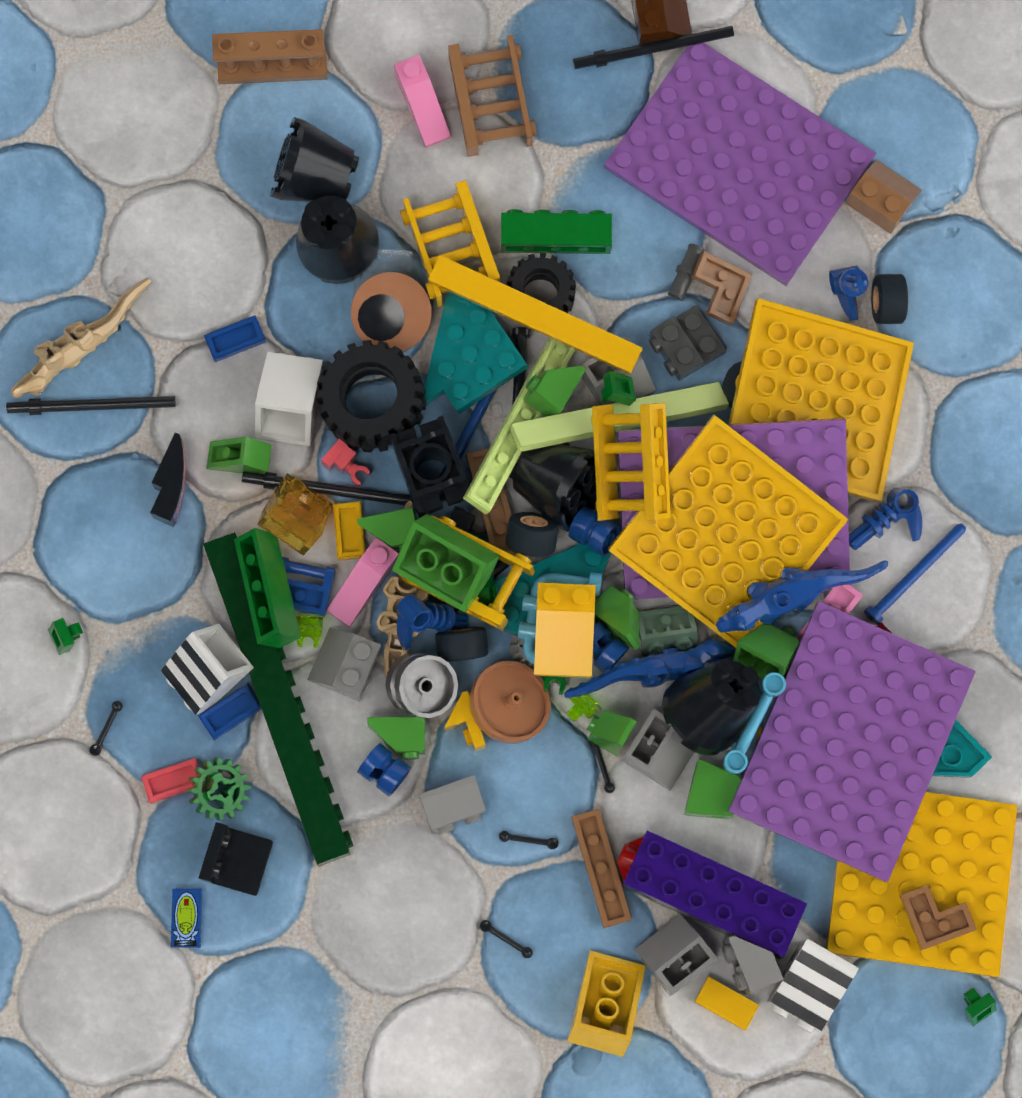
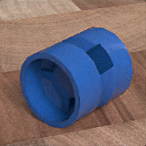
M584 506L574 517L568 536L581 545L588 544V547L595 553L606 556L610 553L608 548L620 534L622 526L612 519L598 521L597 511Z
M599 621L594 625L592 658L594 659L593 665L603 673L604 670L613 668L630 647L619 637L612 638V631Z
M379 743L363 761L357 773L369 782L376 781V787L390 797L406 778L411 767L400 758L393 759L392 752Z

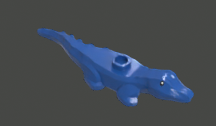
M884 560L868 568L851 571L838 569L808 571L801 568H784L781 578L769 584L761 581L750 584L747 592L751 594L752 600L732 607L716 621V627L719 632L750 630L758 620L763 624H771L780 615L794 609L805 610L820 593L828 589L859 583L880 573L887 568L888 561Z
M710 638L689 651H677L676 648L666 649L659 655H649L645 658H634L625 663H618L615 667L604 670L598 677H593L586 683L582 682L577 687H570L564 693L565 698H573L587 695L619 681H640L642 687H657L666 681L676 680L682 675L705 667L706 663L733 656L736 648L731 644L723 645L716 638Z

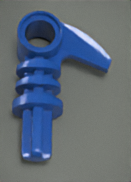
M857 265L829 271L832 293L838 296L850 321L858 320L856 296L862 295L868 287L866 274Z
M898 487L892 489L887 495V504L881 502L879 510L876 508L872 510V516L864 514L861 517L864 523L849 534V546L853 550H857L874 535L877 538H881L883 536L882 529L884 527L886 529L891 528V521L897 523L900 519L905 518L912 541L920 540L922 514L917 494L905 488ZM902 494H906L907 504L905 507L900 508L898 506V499Z
M414 594L405 596L397 605V613L399 614L396 627L397 636L405 650L410 648L413 631L421 632L430 628L439 632H448L452 628H466L469 625L467 621L469 617L466 613L456 612L449 604L423 603Z

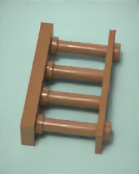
M323 29L212 34L213 62H217L219 85L328 80L326 50H324Z
M507 35V48L469 55H466L465 52H460L459 44L448 45V57L467 156H477L478 148L480 145H483V142L522 135L525 136L526 147L532 146V138L537 136L534 120H529L518 60H522L519 43L514 44L513 35ZM510 60L512 74L476 80L465 78L464 69H468L470 65ZM515 85L517 99L478 106L475 103L470 104L469 95L473 94V91ZM514 110L520 111L521 125L486 131L475 129L474 120H478L479 116Z

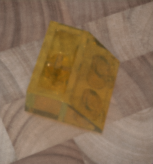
M287 473L263 508L257 524L304 556L323 534L333 504L328 502L323 495L317 494L305 486L300 479L294 478Z

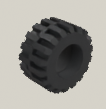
M540 253V258H535V255L531 254L528 255L527 261L522 258L518 261V266H513L510 270L507 286L525 294L524 289L530 282L546 280L553 284L557 290L556 297L546 302V304L566 313L571 312L573 308L576 281L573 280L572 270H567V264L563 260L560 263L557 262L558 257L554 255L551 256V259L546 258V253Z

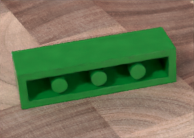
M511 209L507 213H501V253H611L612 214H606L605 211L593 210L589 214H583L575 210H564L562 213L536 210L534 213H523L522 210Z
M254 528L235 538V547L257 644L281 648L301 638L277 533Z

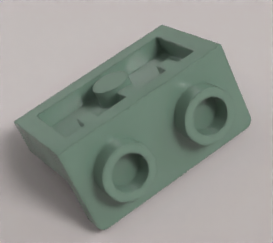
M682 606L639 612V637L641 641V654L643 656L659 655L663 650L676 648L677 651H687L697 647L698 631L695 618Z

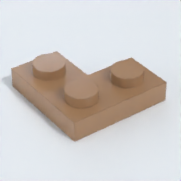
M704 251L700 253L691 278L715 289L706 315L728 326L734 324L752 274Z
M928 885L900 895L920 950L977 930L966 902L939 912Z

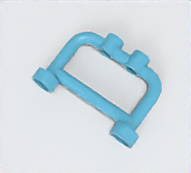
M591 572L590 578L559 573H545L534 581L530 595L524 594L522 611L528 612L526 622H520L518 639H524L523 653L531 664L534 665L535 659L534 643L536 636L538 583L596 585L595 596H599L602 573Z
M769 673L762 680L759 704L739 735L738 743L736 744L735 742L732 745V750L724 757L723 765L727 772L739 774L746 769L748 759L745 753L773 697L779 696L786 688V681L779 673Z

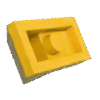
M465 691L462 692L445 724L444 732L466 725L467 729L462 730L467 746L473 745L476 752L485 749L486 744L481 729L472 716L469 693Z

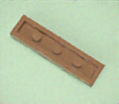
M490 448L466 453L471 480L474 479ZM503 486L491 511L487 514L481 511L480 513L488 543L515 556L516 552L510 550L505 544L508 521L512 515Z
M596 809L572 816L571 819L603 929L631 921L632 919L600 810Z

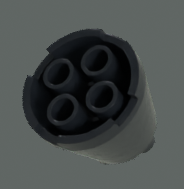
M293 117L290 128L294 130L293 133H288L284 139L273 177L274 181L278 182L277 187H272L270 197L279 200L311 202L324 196H336L347 199L351 189V183L347 181L350 173H355L359 156L354 155L353 149L306 120Z
M336 196L320 197L305 206L296 237L297 253L305 269L323 282L332 284L348 283L363 276L362 273L377 258L380 244L377 228L369 214L346 199Z
M557 444L523 451L518 463L516 462L509 475V478L513 479L514 490L541 514L558 523L559 528L566 532H569L570 525L581 508L588 506L594 509L596 506L594 450Z
M721 659L719 662L680 676L665 690L663 695L662 711L666 724L672 725L676 733L683 739L681 744L693 752L713 756L727 750L737 741L756 706L759 704L760 687L757 682V672L753 668L745 667L737 661Z

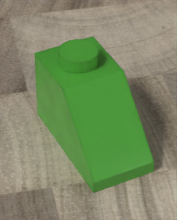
M575 366L551 369L539 376L534 375L525 387L528 391L523 400L545 417L559 414L564 409L586 368Z
M249 437L211 441L206 469L243 473V471L252 473L268 472L272 445Z
M411 507L359 518L357 522L361 528L394 550L399 549L400 552L413 522L417 520V513Z
M610 585L595 601L594 619L597 623L601 621L612 631L613 635L619 637L634 650H637L640 646L639 611L633 604L635 598L627 590L622 588L619 591Z
M604 710L600 717L594 715L586 730L591 732L588 740L611 754L618 756L637 721Z
M367 717L368 727L396 755H402V759L416 760L419 759V755H425L424 717Z

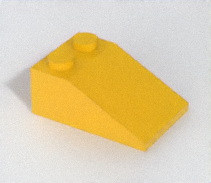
M538 583L534 659L535 676L592 677L596 585Z
M590 950L572 1015L567 1042L623 1057L631 1042L646 966Z

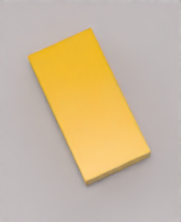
M361 501L333 504L337 560L360 559L365 553L363 528L357 522V519L362 518Z
M709 976L694 1003L744 1031L747 1030L759 1007L757 1003Z

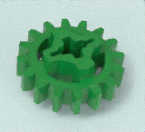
M216 757L213 760V764L210 760H204V769L195 767L194 770L198 775L188 779L194 783L193 787L187 789V792L194 794L189 803L198 804L196 808L197 813L202 814L206 811L205 818L212 819L215 815L216 820H224V813L229 818L235 817L234 809L238 811L244 809L240 804L241 800H249V797L244 795V791L251 789V786L244 785L243 782L248 778V775L239 774L242 766L234 765L232 767L231 759H225L222 763V759ZM218 770H224L228 772L231 776L223 777L221 772H218ZM218 784H226L219 790L220 794L214 793L218 789ZM214 800L220 808L210 806L207 801Z

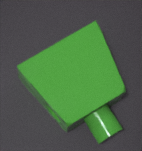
M763 624L738 641L733 660L743 664L745 667L753 668L757 672L758 677L762 679L769 673H779L785 678L800 642L796 638L795 631L789 626H784L780 630L771 624Z
M698 759L684 815L719 819L732 818L733 814L727 811L739 786L741 777Z

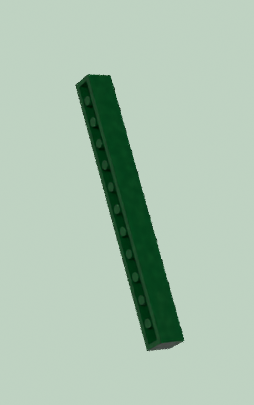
M234 532L203 543L240 650L254 667L249 672L315 861L318 867L351 855L349 848L354 845L349 831L343 832L339 821L343 820L344 817L339 803L333 805L329 794L334 793V789L329 776L323 778L320 767L325 766L320 750L314 751L310 740L315 739L310 722L304 724L301 713L306 711L301 697H294L291 687L296 686L291 669L285 671L282 660L287 659L283 647L275 648L257 644L234 542L237 535Z

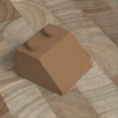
M876 160L851 191L846 204L891 234L922 190Z

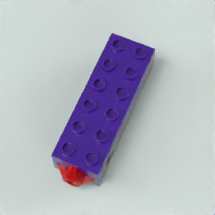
M648 830L643 837L624 844L617 860L623 879L622 888L729 937L736 936L771 951L777 959L785 957L808 904Z

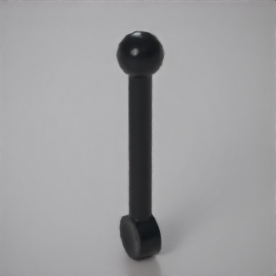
M120 701L112 703V711L96 744L92 745L89 749L90 754L93 756L101 754L100 746L117 712L123 708V704Z
M589 740L590 746L595 750L605 781L604 790L607 793H613L615 785L610 781L600 747Z
M507 831L499 833V839L502 842L512 840L546 845L551 850L558 847V840L556 838L544 840L511 835Z
M484 920L480 923V929L483 932L489 931L520 951L524 958H530L533 955L530 947L524 948L493 928L489 921Z

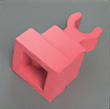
M340 439L321 459V465L329 471L333 467L342 474L346 471L351 476L353 484L359 487L361 482L356 479V473L363 472L367 476L370 475L367 467L358 466L353 463L356 453Z

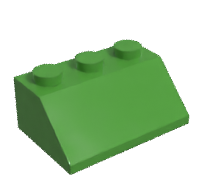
M426 514L413 522L392 571L459 610L466 612L488 582L500 555Z

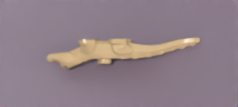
M143 279L130 288L103 318L87 325L82 321L68 325L63 331L64 335L54 341L48 340L36 346L33 352L40 360L32 371L25 374L11 388L12 396L20 398L23 394L27 393L32 395L42 394L47 385L52 381V378L58 375L59 371L65 368L71 369L76 367L83 357L91 351H95L99 344L106 342L107 338L118 330V325L125 319V313L131 308L133 301L137 300L139 295L148 288L151 283L150 279Z
M408 501L404 509L413 507V502ZM400 575L392 576L383 587V593L388 598L386 611L382 612L377 620L378 630L388 634V641L382 654L385 677H387V672L394 661L402 655L410 653L409 649L405 650L401 646L397 636L398 603L410 594L417 595L422 602H425L429 597L428 593L404 582ZM413 631L412 637L417 636L420 632Z

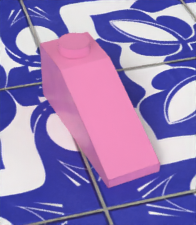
M420 55L394 64L396 81L425 147L427 148L450 139V132Z
M375 538L357 562L328 607L327 612L350 627L391 573L399 553L378 538Z

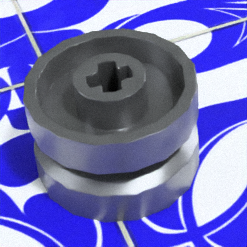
M412 652L402 655L393 662L387 672L385 686L387 696L394 707L403 713L432 718L442 715L452 706L457 697L458 680L456 672L450 663L441 657Z

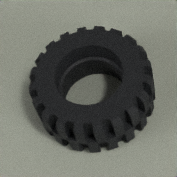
M371 340L362 341L363 346L356 347L355 343L347 345L349 350L342 354L338 350L333 354L335 361L333 363L327 361L323 367L325 371L324 376L319 375L317 385L319 390L316 391V400L319 404L318 410L335 438L345 442L349 448L356 450L359 447L363 452L372 453L373 448H378L380 452L388 451L387 446L392 444L390 434H397L413 428L415 424H421L423 419L422 410H426L425 386L414 362L408 355L405 356L398 347L390 348L388 343L383 341L373 345ZM368 375H383L390 378L396 385L397 397L393 406L385 414L373 419H361L350 413L346 405V397L349 389L356 381Z

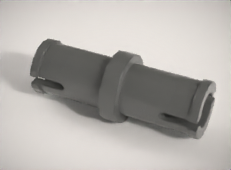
M690 243L688 245L681 265H678L675 270L677 275L668 292L670 297L680 301L685 299L690 283L694 280L691 276L700 253L704 252L705 249L696 244Z

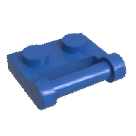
M282 557L286 572L324 579L322 586L288 579V584L295 611L325 617L336 568L330 566L322 568L289 561L287 557Z

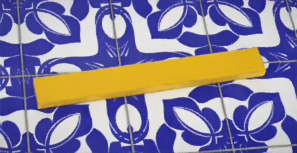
M439 255L428 278V282L627 374L631 375L643 350L638 345L442 255Z

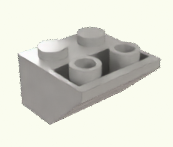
M628 336L624 338L625 340L631 342ZM639 356L631 375L593 357L580 365L586 368L582 379L600 406L613 403L610 400L602 402L600 394L601 389L605 387L603 376L608 371L632 377L636 398L646 397L656 391L641 356Z
M653 708L622 761L671 791L694 752L681 744L683 739L676 733L671 724H666L663 714Z
M680 914L634 950L669 996L674 995L718 960L702 937Z
M736 936L723 941L725 946L721 950L727 964L732 963L736 974L732 975L738 991L743 990L745 995L784 980L773 952Z

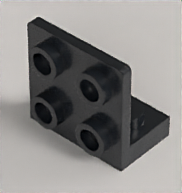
M216 822L198 878L208 883L257 896L273 841L235 830L225 824Z

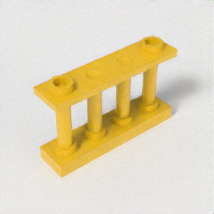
M466 180L455 183L456 193L452 194L451 198L412 209L409 199H403L404 209L400 210L404 226H410L427 279L439 255L429 258L424 244L464 232L465 234L470 233L473 242H470L467 247L441 255L455 262L472 256L474 259L479 258L481 267H478L476 272L500 282V276ZM453 208L457 210L462 209L464 218H461L460 222L420 234L416 222L417 219ZM430 282L426 283L425 287L429 299H435L437 307L443 306L441 293L447 292V290Z
M665 403L641 404L640 413L613 414V405L592 406L591 422L594 436L598 521L619 518L618 511H645V520L671 518ZM614 425H641V442H615ZM642 453L643 470L616 471L615 454ZM617 482H643L644 499H618Z
M432 515L431 517L500 555L498 560L512 566L493 603H489L486 606L478 602L479 597H476L472 605L465 612L504 631L508 620L503 615V607L522 572L533 577L535 570L533 565L530 564L531 560L519 553L513 556L455 527L456 523L445 516H441L439 519ZM400 575L404 582L440 599L439 597L433 595L432 593L428 592L427 590L421 588L420 586L414 584L413 582L409 581L408 579Z

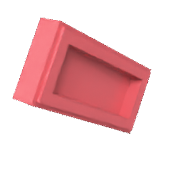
M197 758L142 775L141 778L149 803L153 804L187 792L188 788L193 787L194 783L188 779L198 775L194 770L195 767H199Z

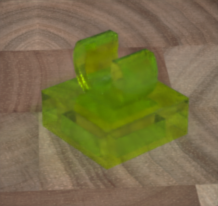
M296 616L301 638L297 639L298 647H302L305 637H310L313 639V648H317L319 638H322L323 617Z
M587 694L569 698L575 705L566 714L575 722L583 714L588 719L594 717L602 707Z

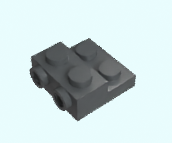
M697 305L676 318L675 316L671 317L650 331L649 343L652 349L657 354L661 353L665 359L664 366L671 376L675 375L678 381H681L726 353L725 347Z

